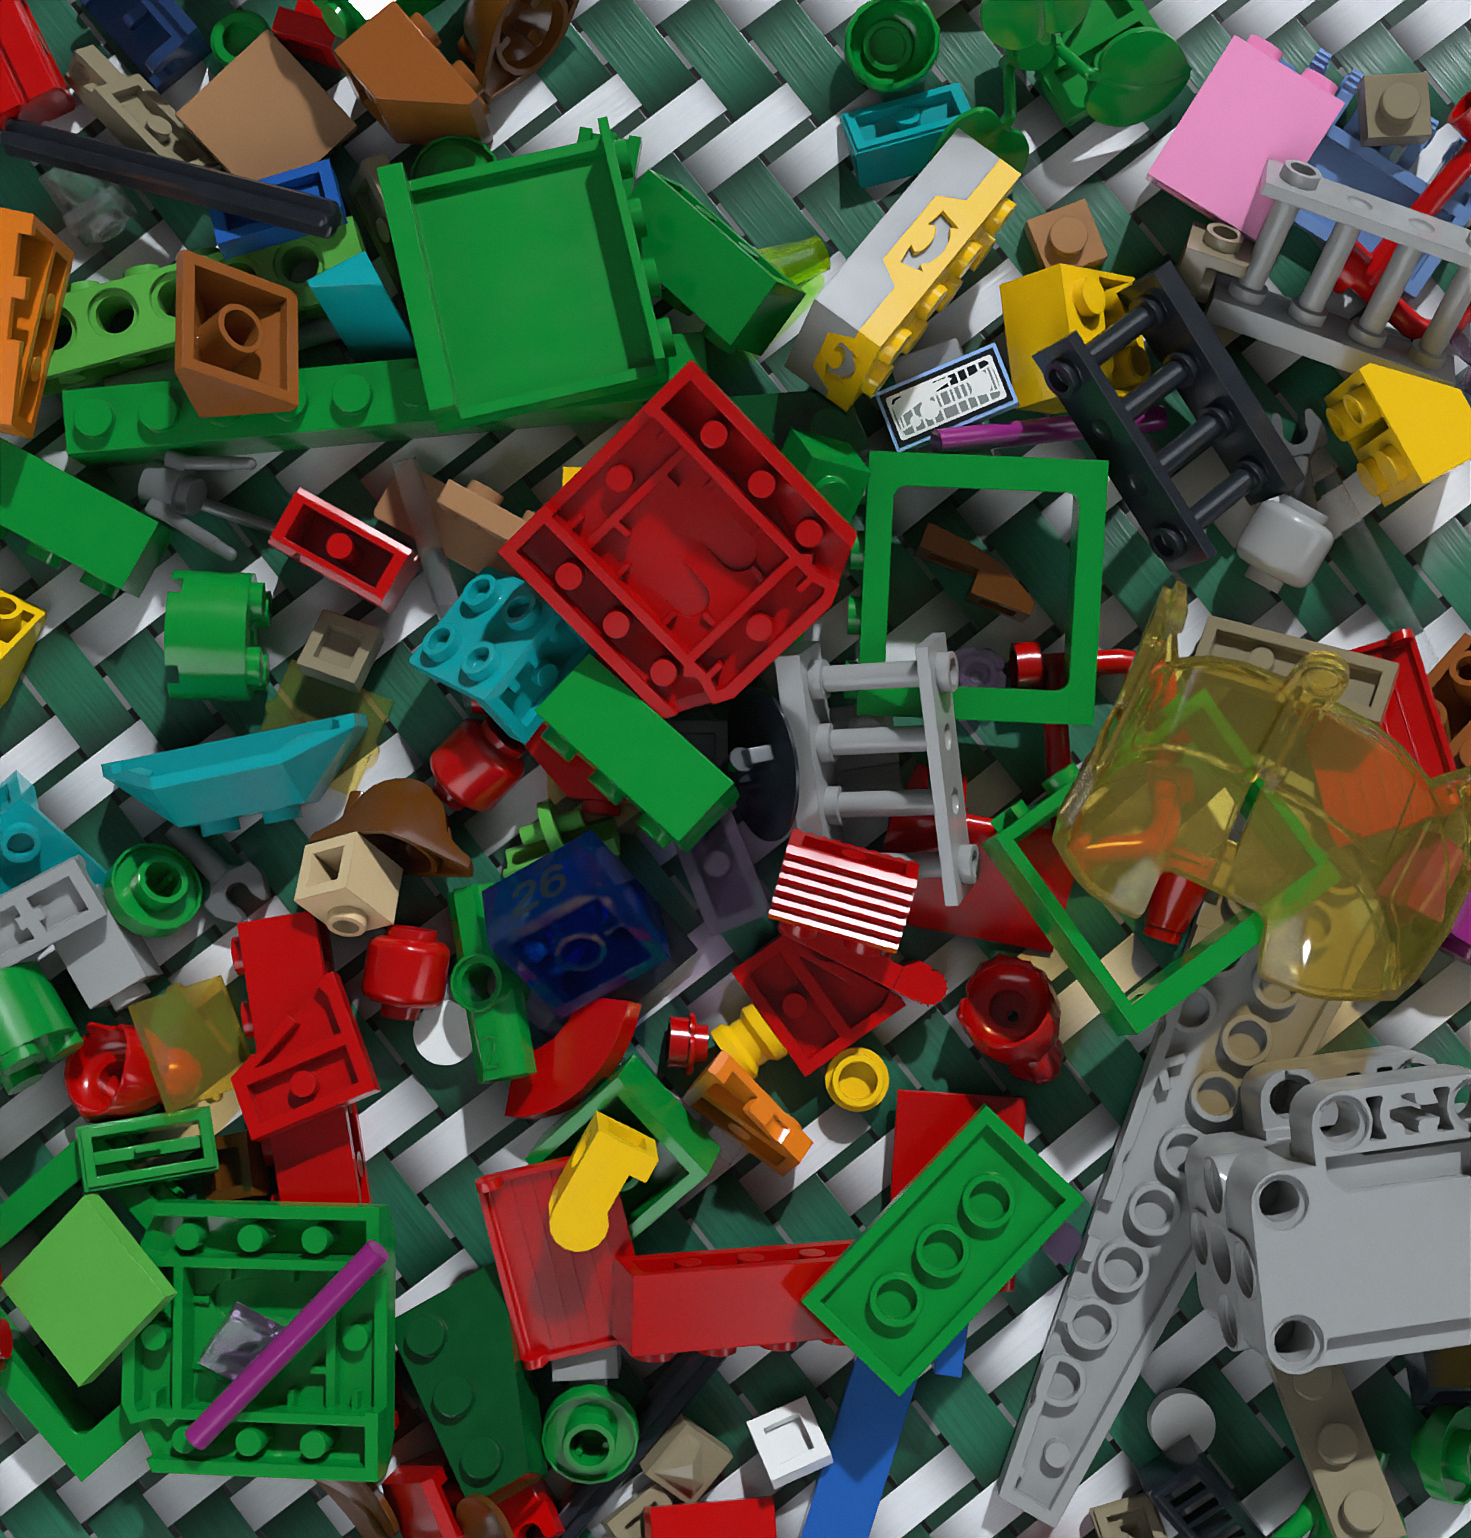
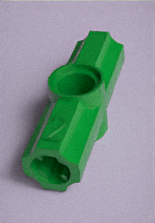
M491 882L453 889V892L446 894L458 960L451 975V991L458 1004L466 1009L478 1084L509 1081L535 1074L537 1069L525 1002L532 989V977L528 967L521 959L517 958L505 885L500 882ZM493 970L496 976V987L494 993L490 996L487 990V978Z

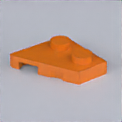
M721 1050L699 1075L680 1101L783 1177L801 1163L814 1143L802 1131L801 1125L792 1116L784 1112L724 1050Z

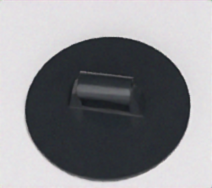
M747 688L739 693L731 707L728 717V756L717 768L735 783L740 795L735 803L748 828L763 841L772 842L782 839L789 832L797 813L800 790L798 756L790 725L779 703L769 692L762 688Z

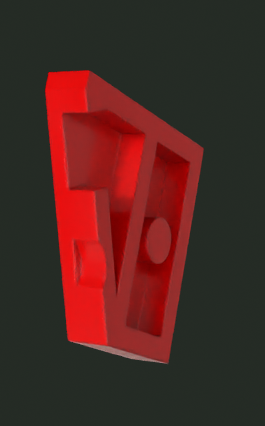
M784 935L779 936L731 970L734 977L805 1077L906 1006L900 996Z
M333 971L324 974L316 983L318 988L293 1016L287 1015L270 1034L267 1045L260 1052L252 1054L230 1078L252 1141H263L381 1092L340 975Z

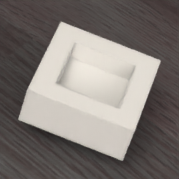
M806 1396L746 1422L774 1489L834 1463L832 1454Z

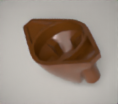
M468 0L463 20L465 34L460 38L457 50L459 55L475 65V77L484 89L480 96L489 104L493 103L538 71L549 60L563 40L580 0Z
M411 778L384 780L373 785L365 792L351 791L342 817L323 829L314 832L308 841V844L357 831L403 868V874L418 877H473L474 866L470 857L453 842L451 822L439 795L430 786Z

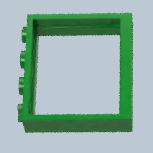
M1202 687L1182 698H1179L1175 691L1172 690L1142 711L1149 722L1132 734L1129 733L1125 726H1122L1092 747L1099 758L1081 771L1074 762L1058 771L1041 784L1048 795L1030 808L1021 799L990 821L996 832L980 843L1117 1036L1138 1035L1341 881L1330 863ZM1179 727L1286 877L1126 997L1017 843L1169 732Z

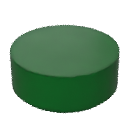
M235 10L225 14L217 21L213 27L210 41L213 54L223 69L267 28L273 34L263 17L249 10Z

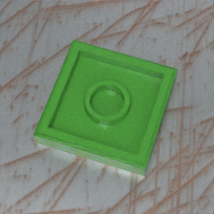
M98 1193L84 1195L0 1284L78 1387L93 1382L178 1294Z

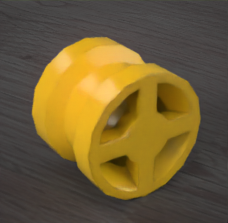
M752 1002L741 1008L740 1017L730 1025L719 1024L710 1031L719 1048L728 1053L753 1079L758 1076L759 1067L768 1060L779 1061L789 1054Z

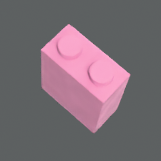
M1251 34L1247 41L1236 35L1233 36L1148 171L1145 179L1213 222L1230 225L1239 230L1244 238L1256 242L1275 200L1260 194L1262 172L1267 159L1269 158L1283 164L1288 159L1307 163L1345 105V102L1334 96L1338 87L1331 80L1309 68H1305L1301 75L1279 62L1283 53L1276 46L1257 35Z

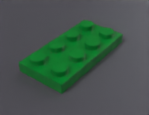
M984 1103L802 1295L801 1302L900 1397L1085 1199Z

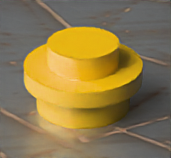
M851 1047L844 1049L831 1059L825 1073V1085L831 1099L838 1106L848 1111L862 1112L872 1109L883 1100L889 1087V1073L884 1061L875 1052L863 1047Z

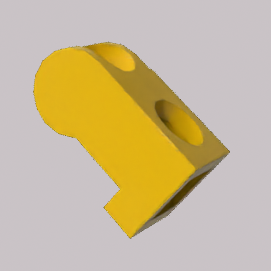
M596 1110L560 1174L548 1201L550 1233L557 1244L564 1249L581 1252L588 1251L601 1243L606 1237L609 1228L608 1211L629 1175L646 1183L657 1165L659 1157L655 1139Z

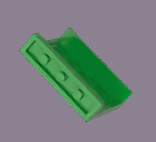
M607 116L597 118L600 138L413 180H408L402 162L377 167L427 403L439 433L668 382L665 359L677 356L668 317L655 318L651 298L662 296L659 276L654 257L641 259L637 239L648 237L644 214L639 197L627 200L623 180L633 178L630 156L625 138L613 141Z

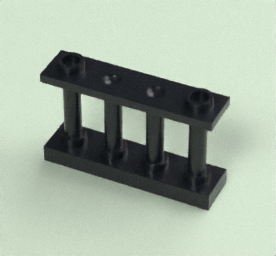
M1168 261L1132 281L1116 293L1128 313L1088 343H1084L1076 330L1040 349L1032 355V358L1043 373L1048 388L1059 398L1098 460H1109L1108 476L1148 537L1151 549L1162 559L1171 573L1209 560L1218 553L1205 534L1204 529L1243 497L1252 506L1292 491L1306 477L1171 261ZM1140 335H1143L1162 368L1120 399L1100 366ZM1177 389L1196 422L1155 454L1134 421ZM1211 443L1230 475L1189 508L1169 476Z

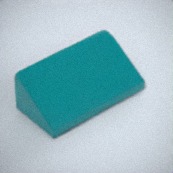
M959 82L840 115L843 133L856 178L861 188H869L922 172L927 166L931 152L945 128L959 115L971 109Z
M365 251L307 280L311 290L355 363L418 358L414 339Z

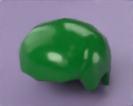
M923 0L868 1L857 8L845 28L844 58L861 84L878 92L888 94L902 93L923 82L937 62L940 46V27L929 6Z

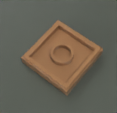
M268 28L175 113L178 121L228 173L254 180L325 160L357 130V124Z

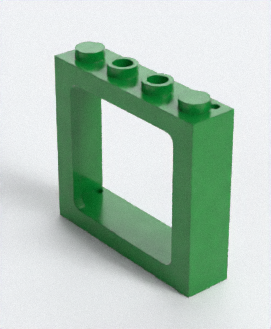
M869 451L868 465L866 466L872 474L859 505H866L865 531H857V537L851 549L850 570H863L861 596H849L847 635H859L858 661L846 660L845 665L879 663L886 660L893 498L899 488L916 486L1069 493L1073 495L1062 688L1059 690L958 686L957 690L952 692L955 719L1093 726L1109 460ZM919 687L844 691V699L856 700V715L923 718Z
M136 1134L92 1141L93 1152L142 1144ZM76 1139L0 1205V1250L82 1179ZM143 1159L96 1167V1174L102 1176L149 1168L151 1166ZM175 1180L113 1191L146 1231L154 1217L149 1216L156 1202L164 1199H187L184 1191ZM0 1307V1319L5 1318L8 1321L13 1339L11 1356L5 1359L6 1369L0 1372V1387L78 1479L83 1482L141 1430L139 1424H130L122 1404L99 1423Z

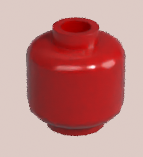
M487 717L484 721L478 718H466L435 749L430 757L431 771L436 778L433 789L445 804L455 810L460 811L467 807L477 812L490 811L522 778L525 772V765L521 756L525 752L524 745L509 737L491 717Z
M389 925L386 928V934L374 936L369 941L361 988L366 998L382 1004L381 1016L399 1020L418 1021L420 1009H432L438 1007L443 1002L451 952L447 945L437 941L438 931L413 926Z

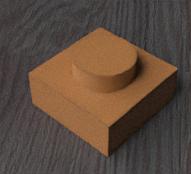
M1085 198L1029 219L1024 225V231L1040 270L1059 263L1090 269L1103 264L1108 257Z

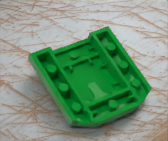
M164 1199L156 1202L149 1216L154 1217L140 1246L178 1294L122 1351L121 1404L130 1424H139L152 1453L146 1459L152 1473L379 1482L386 1476L395 1435L396 1232L388 1204ZM370 1239L378 1242L389 1255V1259L204 1450L194 1447L187 1440L185 1430Z

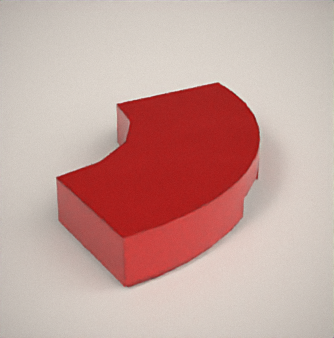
M577 995L570 1017L556 1037L540 1048L533 1050L537 1073L511 1080L504 1116L518 1119H542L559 1115L581 1103L580 1098L589 1092L602 1077L609 1078L618 1066L633 1037L642 1004L625 1000Z

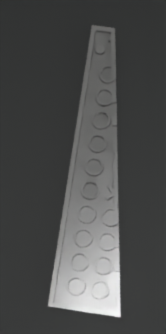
M1259 753L1252 754V757L1330 863L1341 881L1159 1019L995 1488L998 1497L1053 1528L1057 1527L1196 1272L1194 1251L1189 1231L1190 1211L1185 1175V1156L1190 1146L1198 1138L1209 1134L1244 1130L1240 1098L1241 1082L1246 1072L1254 1065L1266 1061L1314 1055L1394 909V906L1387 902L1383 895L1414 841L1409 836L1397 832L1336 849L1318 786ZM1235 805L1210 874L1215 880L1198 908L1183 954L1286 877ZM1286 1080L1278 1083L1270 1094L1272 1110L1283 1106L1289 1096V1087Z

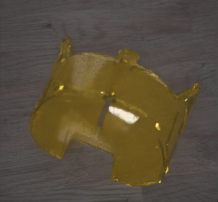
M1177 580L1172 589L1163 585L1116 698L1115 706L1101 728L1057 811L1056 817L1058 818L1052 842L1069 871L1083 889L1094 898L1131 918L1137 919L1143 915L1159 876L1164 872H1173L1256 911L1264 923L1258 953L1257 971L1259 976L1268 982L1295 993L1322 1000L1395 1001L1417 981L1438 948L1449 935L1454 926L1455 919L1471 890V766L1430 778L1400 743L1370 720L1337 702L1346 691L1349 683L1350 668L1347 661L1336 653L1324 650L1310 652L1300 659L1287 677L1245 661L1219 656L1179 657L1177 634L1184 630L1188 615L1187 587ZM1258 777L1265 782L1256 797L1237 844L1228 838L1247 791Z

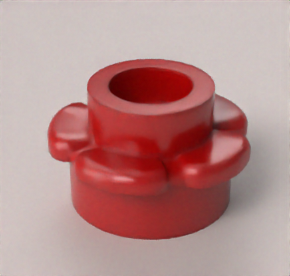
M688 1013L687 1017L669 1016L666 1035V1068L684 1069L685 1075L689 1076L693 1072L694 1063H706L708 1052V1025L697 1024L695 1013Z

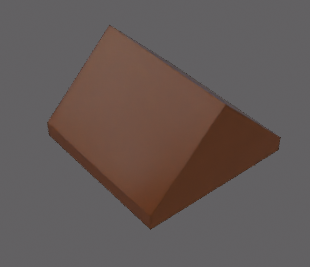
M183 249L176 256L175 374L199 418L292 411L299 406L298 291Z

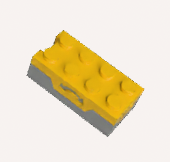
M958 128L815 297L784 367L845 412L849 410L862 392L872 399L892 373L895 367L892 363L901 352L907 355L913 349L929 325L927 322L928 318L935 310L941 313L946 308L963 283L960 278L968 269L974 272L994 246L996 239L993 237L1000 231L1017 205L1007 197L1015 187L1021 173Z

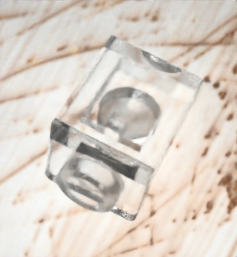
M53 168L39 177L40 182L63 215L62 220L69 231L86 247L93 242L102 243L116 237L125 229L126 221L138 214L119 184L58 168Z

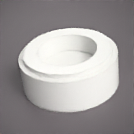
M443 1000L438 1007L424 1009L420 1013L419 1020L415 1021L413 1039L417 1050L426 1060L438 1065H452L462 1061L473 1052L466 1009L461 1007L457 1001Z
M1172 1388L1160 1393L1151 1403L1147 1414L1149 1433L1163 1451H1166L1190 1434L1204 1452L1214 1438L1216 1422L1211 1408L1197 1393L1189 1389Z

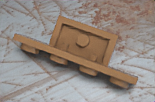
M401 463L374 510V516L378 520L476 574H479L484 567L490 566L527 582L497 551L535 514L534 512L526 510L523 517L520 518L501 508L500 505L504 497L476 480L470 479L465 488L450 479L445 484L408 463Z

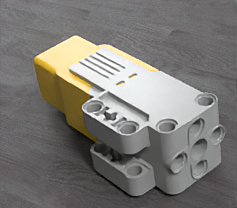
M1393 1045L1266 1061L1254 1065L1246 1072L1241 1082L1240 1098L1244 1130L1214 1133L1200 1137L1190 1146L1185 1156V1175L1190 1211L1189 1231L1195 1257L1199 1298L1203 1308L1220 1323L1222 1335L1229 1349L1234 1352L1254 1349L1279 1370L1287 1374L1301 1375L1317 1367L1471 1345V1069L1459 1065L1437 1064L1434 1059L1425 1054ZM1406 1065H1411V1068L1403 1069ZM1286 1080L1289 1087V1096L1283 1106L1272 1110L1270 1094L1278 1083ZM1464 1085H1467L1469 1101L1466 1104L1454 1103L1458 1091Z

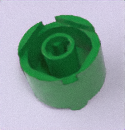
M174 570L171 579L182 589L181 592L168 591L164 624L165 666H178L180 683H167L170 698L251 702L255 691L268 692L270 658L269 654H263L262 647H259V629H270L272 622V593L265 590V583L257 582L255 573Z
M33 961L0 969V1087L4 1086L7 1094L12 1095L27 1089L43 1078L44 1074L40 1066L48 1061L55 1062L73 1054L85 1043L50 979L43 972L41 966Z

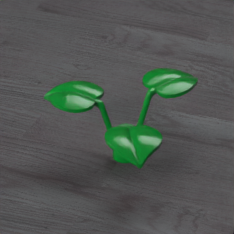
M982 0L980 21L983 30L989 39L1002 47L1005 52L998 62L1003 71L1004 113L999 119L993 110L984 106L975 107L962 113L940 135L931 152L928 163L959 128L1022 174L1029 156V144L1022 132L1011 128L1017 118L1015 70L1017 68L1027 71L1039 70L1051 61L1053 55H1058L1085 80L1093 81L1085 95L1084 107L1087 113L1097 122L1113 127H1127L1139 124L1159 114L1184 89L1190 78L1192 68L1177 41L1169 33L1153 27L1132 28L1116 36L1101 52L1098 69L1088 66L1064 44L1060 36L1055 34L1067 32L1079 25L1087 14L1091 0Z

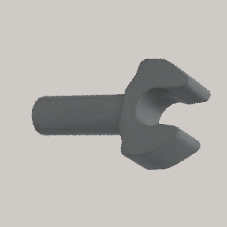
M1308 408L1298 417L1301 442L1300 444H1291L1284 438V427L1280 415L1275 413L1269 419L1306 477L1304 481L1289 492V496L1318 511L1310 460L1317 450L1328 444L1327 429L1312 409Z
M173 825L166 832L165 837L210 881L211 893L209 899L205 902V908L216 918L234 923L248 921L247 915L239 906L234 904L231 898L232 889L238 883H244L250 892L261 900H269L271 898L267 875L256 862H246L242 866L229 865L192 827L179 828Z

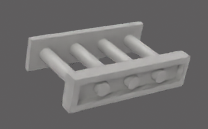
M1268 158L1262 172L1260 194L1275 199L1252 249L1250 264L1245 277H1229L1217 272L1206 300L1204 315L1208 322L1352 374L1363 366L1373 363L1455 387L1454 357L1449 355L1445 349L1471 302V230L1323 178L1317 168L1306 162L1288 159L1283 164ZM1299 209H1303L1334 220L1336 223L1302 295L1291 299L1268 291L1265 282ZM1362 230L1396 242L1398 245L1362 317L1350 320L1328 312L1325 304ZM1423 252L1460 265L1422 339H1414L1411 342L1388 333L1385 326Z
M945 632L932 633L915 647L916 660L830 665L826 659L821 657L820 641L794 642L775 659L780 705L790 725L798 756L800 790L795 816L797 829L805 833H814L817 836H825L830 840H839L845 843L843 825L846 823L847 818L935 815L939 852L881 854H889L894 858L901 857L906 861L918 863L920 865L918 878H942L945 906H958L974 884L978 883L981 864L977 845L969 844L952 692H955L958 687L959 667L955 653L953 651L947 652ZM907 687L920 688L924 725L838 729L835 723H830L827 699L830 697L831 692ZM927 751L931 789L846 792L843 786H838L835 762L838 760L839 755Z

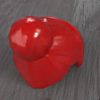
M998 953L991 960L981 962L965 985L966 997L960 1000L956 1011L957 1020L974 1046L985 1056L1001 1064H1007L1010 1072L1016 1079L1035 1085L1051 1083L1060 1074L1065 1055L1063 1043L1058 1038L1061 1019L1060 1002L1051 980L1045 971L1034 966L1031 961H1025L1018 957H1010ZM1011 1012L1018 1014L1019 1017L1016 1022L1008 1020V1015Z
M88 1022L85 1027L88 1033L83 1037L84 1045L69 1055L65 1061L63 1083L72 1104L86 1123L97 1124L139 1117L156 1104L169 1108L180 1106L193 1097L197 1084L200 1081L198 1064L184 1051L176 1048L165 1049L164 1045L154 1036L138 1026L124 1024L103 1025Z

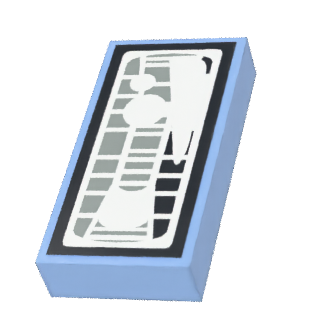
M995 342L879 391L875 395L897 452H911L930 444L931 433L934 429L976 425L1020 406Z

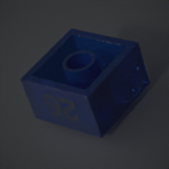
M592 829L482 891L488 946L560 1018L567 1016L671 959L660 905Z

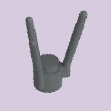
M169 449L165 455V460L156 458L150 461L141 474L138 484L139 502L145 507V515L168 523L226 560H235L237 552L184 516L187 514L195 515L201 510L268 535L272 534L277 525L276 522L206 498V482L202 478H198V474L195 471L253 470L256 468L257 462L252 457L187 455Z

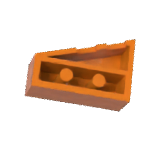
M0 207V433L33 439L75 253L34 214Z

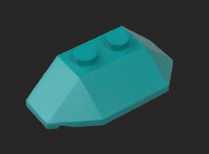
M350 713L101 764L104 778L177 827L200 826L202 837L241 830L240 817L262 813L264 824L303 817L301 805L320 802L369 726L366 715Z

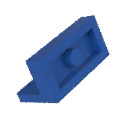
M329 159L258 180L334 200L339 204V211L343 215L341 225L348 223L347 217L351 215L349 206ZM209 208L216 242L225 260L309 235Z

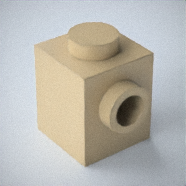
M357 831L305 845L294 901L326 924L331 932L342 937L360 936L365 931L394 925L403 868Z

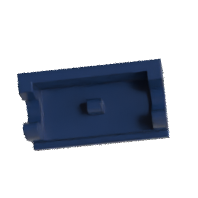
M79 0L160 95L213 52L198 27L174 0Z

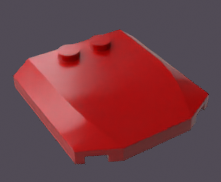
M691 359L497 552L661 718L666 719L676 716L678 712L710 702L713 705L735 698L832 606L850 551L855 543L857 531L698 364Z

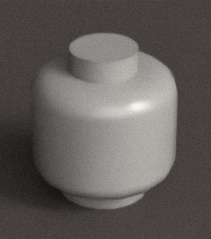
M1283 494L1279 502L1274 500L1261 502L1236 544L1238 556L1250 564L1244 576L1277 594L1284 583L1295 588L1308 586L1334 542L1332 533L1325 527L1329 517L1286 494Z

